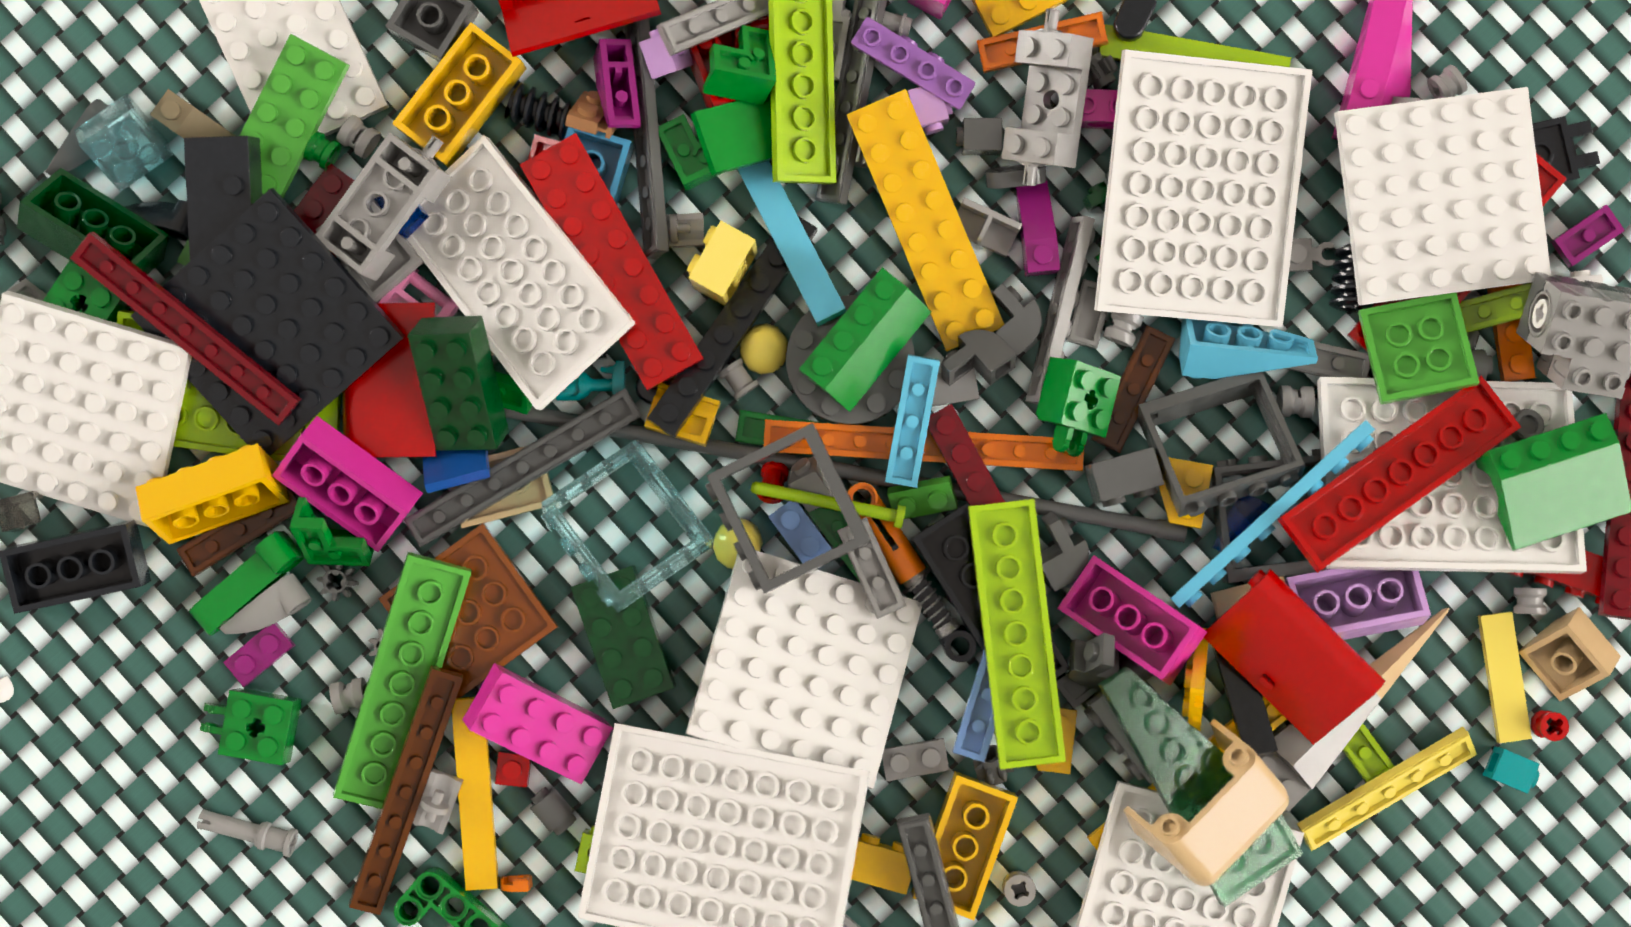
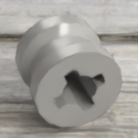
M1453 65L1445 67L1439 76L1433 75L1427 79L1428 88L1435 99L1452 97L1455 94L1461 95L1468 88L1465 78Z
M1514 587L1513 594L1517 597V604L1513 607V613L1547 614V607L1543 604V598L1547 595V588Z
M1012 871L1003 879L1002 891L1008 902L1020 907L1032 902L1035 898L1036 886L1027 873Z

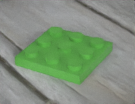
M1457 293L1426 296L1359 310L1358 316L1380 405L1473 387L1480 383Z

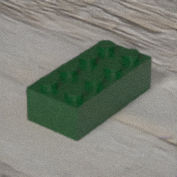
M62 168L57 170L20 201L16 228L76 265L78 264L70 259V257L90 232H95L147 275L164 260L169 234Z
M483 316L421 318L407 336L436 451L497 449L509 432Z
M635 565L571 587L612 709L662 693L677 686Z

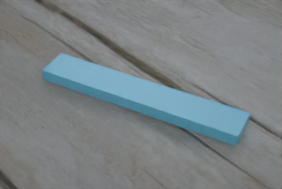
M767 161L737 169L818 327L844 314L847 310L781 183L773 182L772 166L770 162Z

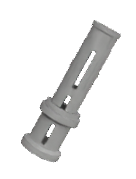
M206 809L201 811L198 818L203 821L197 822V829L252 842L259 850H264L265 848L283 852V856L286 857L292 855L298 839V830L294 828L285 830L273 827L272 823L267 821L256 824Z

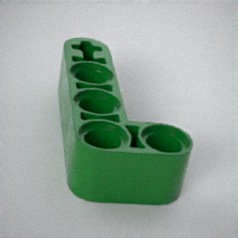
M275 531L263 539L255 547L256 553L189 610V613L209 636L220 631V627L266 589L283 578L305 558L300 548L285 531Z
M432 867L423 872L394 906L395 919L405 926L416 924L432 908L453 927H474L473 922L477 918L485 920L488 923V927H510L469 891H466L447 872L438 867ZM432 876L438 880V891L427 889L425 886L426 877ZM456 897L461 899L464 904V910L462 912L453 911L449 906L450 898ZM406 901H412L417 905L418 914L416 916H410L405 912L404 903Z

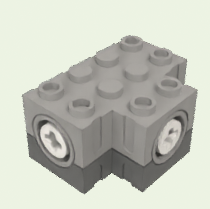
M1535 272L1516 333L1542 354L1539 357L1536 368L1563 390L1622 399L1626 381L1631 374V288L1616 285L1613 287L1604 283L1587 280L1583 282L1575 278L1557 275L1553 277L1545 273Z

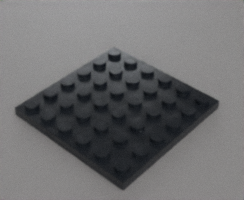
M274 188L264 193L163 286L180 302L301 398L284 422L278 426L192 357L187 379L247 445L258 443L269 456L276 452L406 337ZM136 311L131 315L145 332L170 339Z

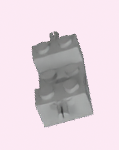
M1046 9L1044 28L1035 31L1019 30L1015 62L1029 65L1021 128L1005 127L1001 159L1013 160L1025 165L1023 185L1036 186L1038 167L1052 165L1076 168L1094 38L1063 33L1057 30L1060 10ZM1055 92H1057L1059 96V102L1057 106L1053 109L1050 104V99Z
M389 132L315 234L332 253L342 260L341 264L349 273L354 269L359 274L377 281L395 257L387 249L417 206L423 198L434 203L452 178L439 168L433 159L444 144L434 135H432L423 150L413 148L404 140ZM382 196L385 202L383 209L378 213H373L371 209L373 200Z

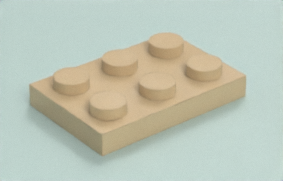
M527 446L489 455V467L495 466ZM549 473L544 474L463 522L461 528H468L556 505ZM458 485V486H455V487H451V488H452V490H454V489L458 488V487L461 486V485Z

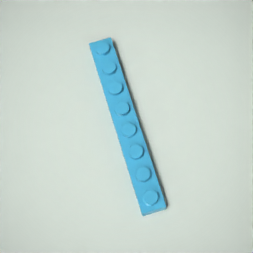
M1367 420L1363 421L1171 596L1170 599L1178 608L1184 603L1188 607L1192 606L1203 595L1200 589L1208 581L1215 585L1227 574L1224 567L1232 560L1238 564L1252 551L1248 545L1256 538L1262 542L1276 529L1272 523L1281 515L1283 516L1297 506L1298 503L1296 501L1305 493L1310 497L1324 485L1321 479L1329 471L1335 475L1349 463L1346 456L1352 450L1356 449L1360 453L1374 440L1370 435L1375 430L1374 427Z

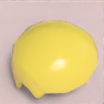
M768 323L755 325L749 330L740 344L741 358L751 371L758 374L773 373L783 366L786 361L788 341L778 327Z
M740 519L754 549L760 551L763 541L758 527L747 519ZM722 524L715 534L713 550L721 564L729 569H733L737 557L734 543L738 542V539L733 529L727 531L724 524Z

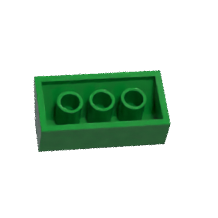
M882 267L799 368V372L850 413L930 315L931 311L903 283Z

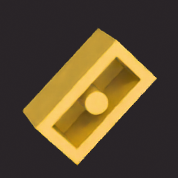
M862 833L861 837L858 838L851 880L907 895L911 875L902 843L893 842L892 846L880 843L881 838Z

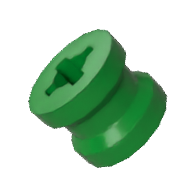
M317 131L305 148L304 159L309 162L316 161L320 168L327 171V166H330L331 163L334 165L339 157L342 145L336 140H327L325 134Z

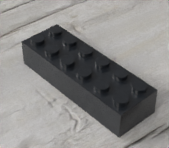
M964 504L911 537V540L983 653L985 646L968 513L969 506ZM1051 638L1057 678L1069 670V665Z

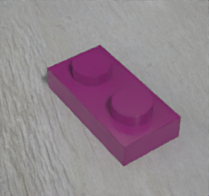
M1606 204L1550 242L1569 268L1625 230Z
M276 622L262 629L223 663L240 684L246 687L291 650L295 644Z

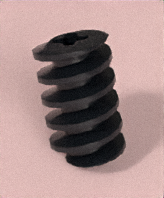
M520 82L510 96L504 117L506 119L511 115L512 122L516 124L523 119V125L526 128L532 127L535 123V130L539 133L547 128V135L550 137H554L559 132V139L562 141L567 133L568 126H565L567 114L571 110L572 102L568 100L562 108L560 107L559 96H556L549 103L548 92L544 91L540 98H536V88L532 87L526 94L524 93V83Z
M1347 244L1336 249L1334 253L1335 256L1343 260L1333 263L1334 269L1340 271V273L1333 274L1332 281L1340 285L1330 288V292L1339 298L1331 299L1329 306L1340 311L1358 313L1363 308H1361V305H1358L1351 244Z

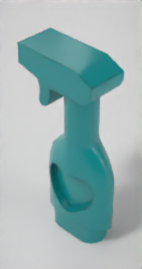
M616 361L614 365L607 368L600 367L601 372L612 374V379H593L585 372H582L556 397V400L578 401L584 399L593 391H612L613 394L625 389V361Z

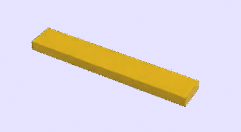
M475 697L456 698L452 709L456 774L458 778L463 779L458 793L466 891L498 889L499 887L488 739L470 731L462 720Z

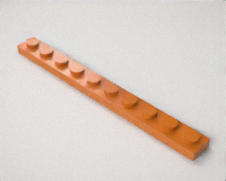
M765 419L763 447L813 423L830 456L889 460L895 427ZM927 430L922 462L946 463L929 430ZM968 432L986 466L1083 471L1084 450L1078 457L1070 456L1066 451L1058 452L1052 448L1054 437ZM806 439L778 452L813 455Z

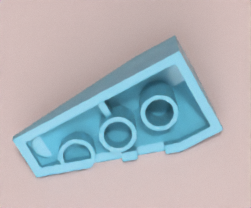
M1182 318L1179 348L1182 376H1189L1194 379H1218L1316 364L1318 356L1313 339L1278 329L1265 332L1253 327L1254 325L1251 324L1241 325L1237 323Z

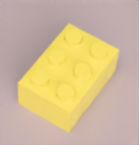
M720 220L717 227L712 225L703 240V243H705L704 251L701 256L698 254L694 255L687 271L689 272L688 278L695 290L725 306L743 280L758 250L754 238Z

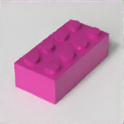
M318 416L299 436L272 475L300 497H306L311 505L354 536L364 537L367 545L377 552L381 550L423 494L419 489Z
M1093 555L1057 608L1097 636L1103 633L1115 636V649L1170 686L1207 633L1199 625L1095 555Z
M496 663L493 664L462 719L470 731L581 785L613 730V727L603 717Z

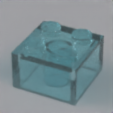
M128 93L74 130L79 146L120 192L173 156L167 139Z

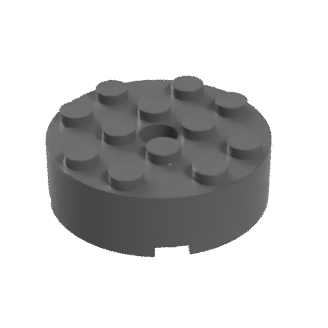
M856 295L840 296L846 310L858 297ZM809 310L795 326L790 336L786 353L788 378L795 395L802 405L815 416L833 424L862 425L871 423L888 414L900 401L908 354L915 355L912 339L908 340L849 413L799 372V368L843 316L842 314L818 327Z

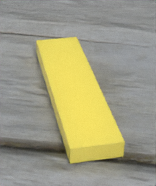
M1507 611L1479 615L1477 617L1497 743L1532 739L1513 613Z

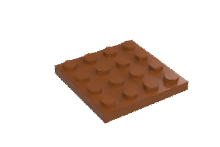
M485 523L479 525L434 558L470 568L472 571L442 665L443 669L463 674L457 698H461L482 683L494 663L504 667L559 627ZM397 585L378 598L388 613Z

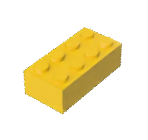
M470 22L392 124L421 148L426 146L432 135L444 142L434 158L449 168L527 68L518 57H512L510 51Z
M258 443L242 446L237 451L223 456L211 457L207 462L193 467H183L176 473L165 477L152 478L147 483L135 487L142 521L169 545L289 502L286 486L272 476L279 465Z
M954 771L934 831L955 912L957 915L975 920L1018 796L1014 792L990 785L981 780L978 781V779ZM913 887L911 891L912 897L917 900Z

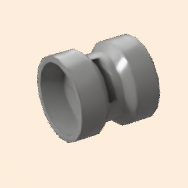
M352 115L341 126L336 141L344 147H352L356 155L366 159L378 145L381 132L373 127L367 128L363 125V121L360 118Z
M1112 312L1111 323L1114 325L1105 328L1103 337L1119 345L1132 348L1136 340L1132 331L1135 332L1136 328L1141 327L1144 317L1138 314Z
M1288 385L1279 386L1276 402L1283 417L1298 414L1301 418H1312L1315 408V391L1313 386H1302L1300 389H1293Z
M364 677L352 679L347 685L341 681L330 684V700L336 715L348 712L350 707L359 710L367 685Z

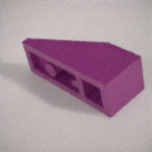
M599 39L593 60L596 87L608 128H640L641 120L631 39Z
M1046 181L1036 186L1015 187L1019 223L1022 224L1020 237L1025 277L1057 274L1060 270V261L1048 182Z

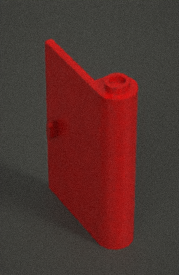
M498 0L504 18L512 57L661 15L657 0Z
M377 303L406 337L343 391V435L375 458L436 457V447L407 336L421 318L435 317V303Z
M1260 569L1247 582L1251 587L1246 594L1205 630L1207 633L1204 639L1314 745L1375 695L1384 685L1385 679L1271 569L1266 572Z

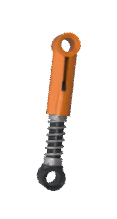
M868 483L854 484L848 490L852 501L856 491L865 490L871 496L870 504L886 507L876 489ZM859 515L861 519L866 518V516ZM867 517L892 574L899 585L905 584L906 588H910L908 592L914 594L913 599L918 600V607L922 606L924 609L923 614H927L929 617L928 621H932L934 624L932 628H936L935 632L939 636L938 641L942 645L945 655L955 662L970 660L976 651L974 637L966 631L963 625L957 622L956 618L951 617V610L945 608L946 603H942L940 600L941 596H937L935 593L937 589L932 588V581L926 579L927 574L924 572L926 566L901 528L893 527L894 522L879 519L890 536L886 540L872 518ZM957 637H964L968 643L967 650L961 655H956L951 650V642Z

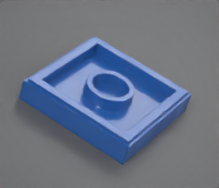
M488 450L436 451V457H423L424 486L427 493L489 478Z

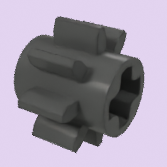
M1100 52L1091 56L1087 88L1092 86L1094 89L1103 90L1116 81L1113 73L1117 71L1118 66L1111 55L1105 59Z
M324 565V570L327 573L323 577L316 579L322 582L324 587L320 594L332 593V601H338L340 593H343L347 598L352 597L349 589L352 586L359 585V582L353 580L352 576L356 569L345 570L344 565H336V569H333L330 565ZM342 575L341 586L334 587L333 583L336 581L334 576Z
M989 745L985 762L973 759L978 781L984 779L990 785H999L1007 781V772H1014V768L999 769L996 745Z

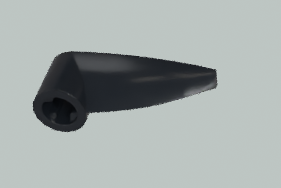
M178 200L176 203L143 202L125 206V208L169 234V237L183 241L189 240L187 201Z

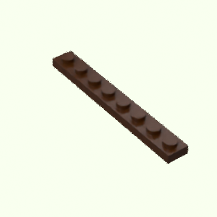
M431 665L352 892L349 908L381 915L457 698L463 674Z

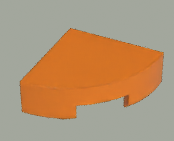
M530 874L500 877V889L502 891L529 892L533 887L532 875L530 876Z

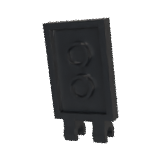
M1566 116L1533 123L1536 153L1567 178L1565 182L1579 179L1578 170L1600 164L1597 151L1577 156L1573 141L1575 138L1588 136V134L1593 133L1590 120L1567 125Z

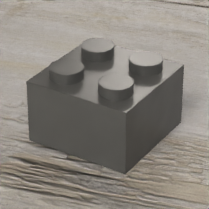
M401 0L387 22L386 27L392 35L440 62L469 23L475 21L479 11L468 0Z
M1154 447L1083 466L1093 503L1102 502L1103 507L1126 502L1125 495L1132 493L1134 499L1158 493L1156 487L1164 485Z

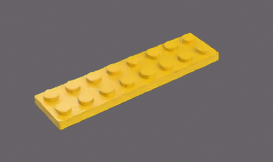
M904 89L846 114L927 308L931 311L930 315L946 352L958 347V336L970 330L993 332L1000 329L1004 322L907 90Z

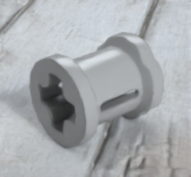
M742 358L728 365L719 374L720 378H725L735 392L734 398L736 400L742 398L759 385L758 381L753 380L743 367L744 361Z

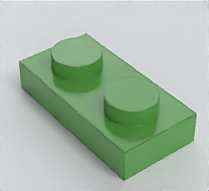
M950 475L919 481L917 488L899 485L889 487L887 491L892 509H897L898 505L906 506L904 519L954 510L958 507Z

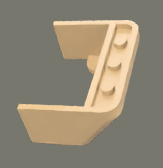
M1215 719L1210 722V726L1218 746L1225 751L1222 757L1224 767L1234 777L1190 822L1179 814L1167 813L1159 817L1151 825L1129 806L1123 810L1135 834L1192 882L1200 886H1208L1215 883L1285 811L1289 804V797L1284 785L1257 753Z

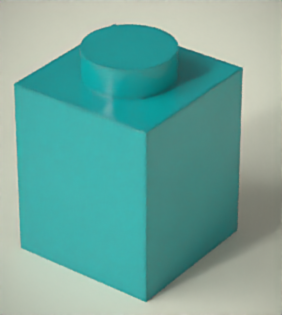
M1494 746L1483 776L1528 794L1530 788H1534L1538 782L1540 775L1538 768L1540 764L1506 749Z

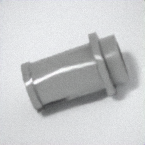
M885 11L882 25L899 36L904 35L908 37L913 19L907 17L908 14L906 13L901 16Z

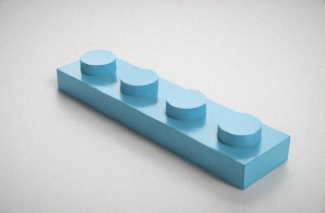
M908 354L885 482L917 488L939 371V359Z

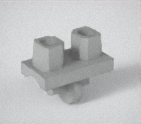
M703 213L666 215L669 248L705 246V243H703Z
M433 768L413 824L428 827L443 835L463 779Z

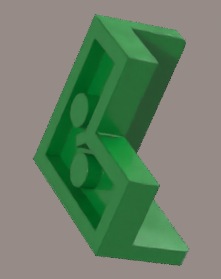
M742 25L738 32L739 49L713 43L709 51L710 74L703 85V93L763 105L776 83L775 61L769 41V30Z
M684 114L658 126L659 138L685 191L720 175H711L701 144L697 141Z
M298 497L289 528L308 564L370 566L374 549L367 545L364 537H356L347 530L329 529L324 518L315 517L306 497Z

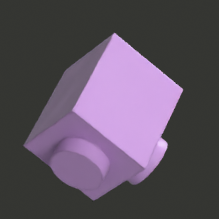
M657 29L649 32L650 39L639 42L652 79L694 65L689 49L670 56Z
M921 87L908 90L907 93L925 134L930 135L944 130L943 125H947L949 121L948 115L953 114L952 106Z

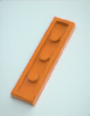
M1102 11L1058 21L1057 30L1063 33L1094 38L1093 48L1108 45ZM1044 25L1036 26V27H1032V28H1028V29H1024V30L1035 31V30H1038V29H1040V28H1044ZM1019 31L977 40L983 73L1022 65L1015 62Z

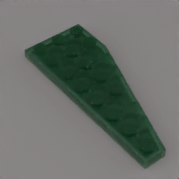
M1124 667L1098 685L1168 812L1179 814L1190 822L1234 776L1227 772L1222 761L1223 752L1182 718L1179 712L1160 698L1158 693L1130 668ZM1281 814L1215 883L1209 885L1220 905L1226 907L1304 854L1283 815Z

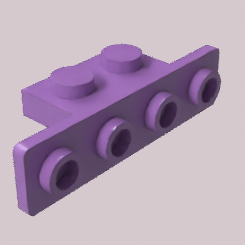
M869 17L865 18L851 41L853 47L957 110L962 108L975 86L973 80L945 64L944 59L933 52H925L917 47L918 44L911 38L904 35L899 36Z

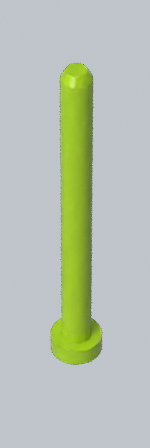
M758 481L752 482L750 491L753 494L841 511L835 498L832 496ZM852 501L859 515L894 522L893 527L902 528L906 506L898 505L897 509Z

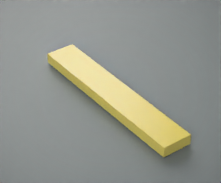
M1464 727L1459 728L1296 823L1299 830L1304 832L1303 839L1311 851L1315 850L1476 756L1477 753L1469 733Z

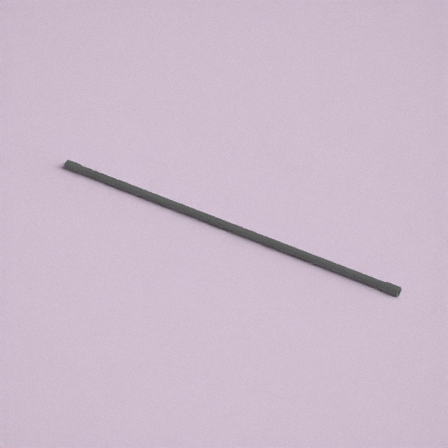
M532 406L527 415L504 408L506 418L560 427L579 416L578 414L545 408L538 410L534 406ZM629 424L610 435V437L736 460L761 449L759 447L710 438L707 446L704 447L633 424ZM776 453L758 462V464L774 461L783 463L788 469H791L798 460L811 457L798 454ZM833 461L841 479L885 487L899 486L898 484L885 482L886 470ZM919 477L918 482L929 480L930 478ZM952 483L957 500L966 501L958 484ZM999 491L1005 502L1034 499L1036 514L1046 515L1052 511L1060 519L1065 517L1066 520L1148 534L1156 538L1183 543L1187 535L1186 526L1170 524L1169 520H1154Z

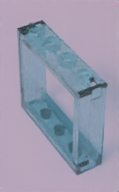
M637 438L541 502L543 513L541 518L546 523V527L550 531L554 529L562 538L559 540V543L569 557L575 555L580 562L578 568L583 577L588 582L591 580L595 582L600 589L597 591V594L601 601L605 602L608 607L612 605L617 613L712 548L713 537ZM630 461L691 542L619 591L559 509Z

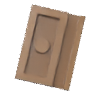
M584 91L568 112L565 126L594 135L598 131L606 133L605 138L608 139L611 138L617 129L608 128L598 91Z

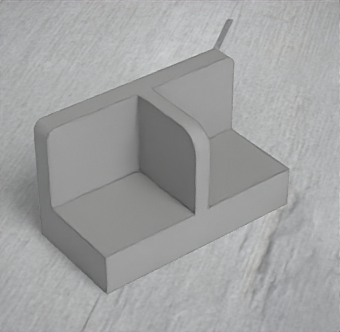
M967 198L963 199L958 210V215L970 242L1005 258L1008 256L1014 240L1021 229V223Z

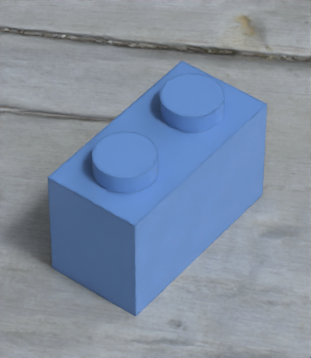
M789 501L768 516L802 563L832 549L797 502Z

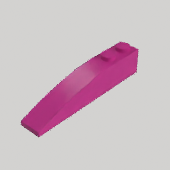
M1369 0L1339 111L1392 104L1393 96L1410 97L1413 0ZM1335 125L1332 139L1338 140Z

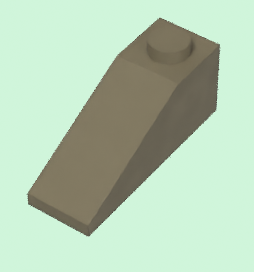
M169 89L150 113L153 118L183 139L235 136Z

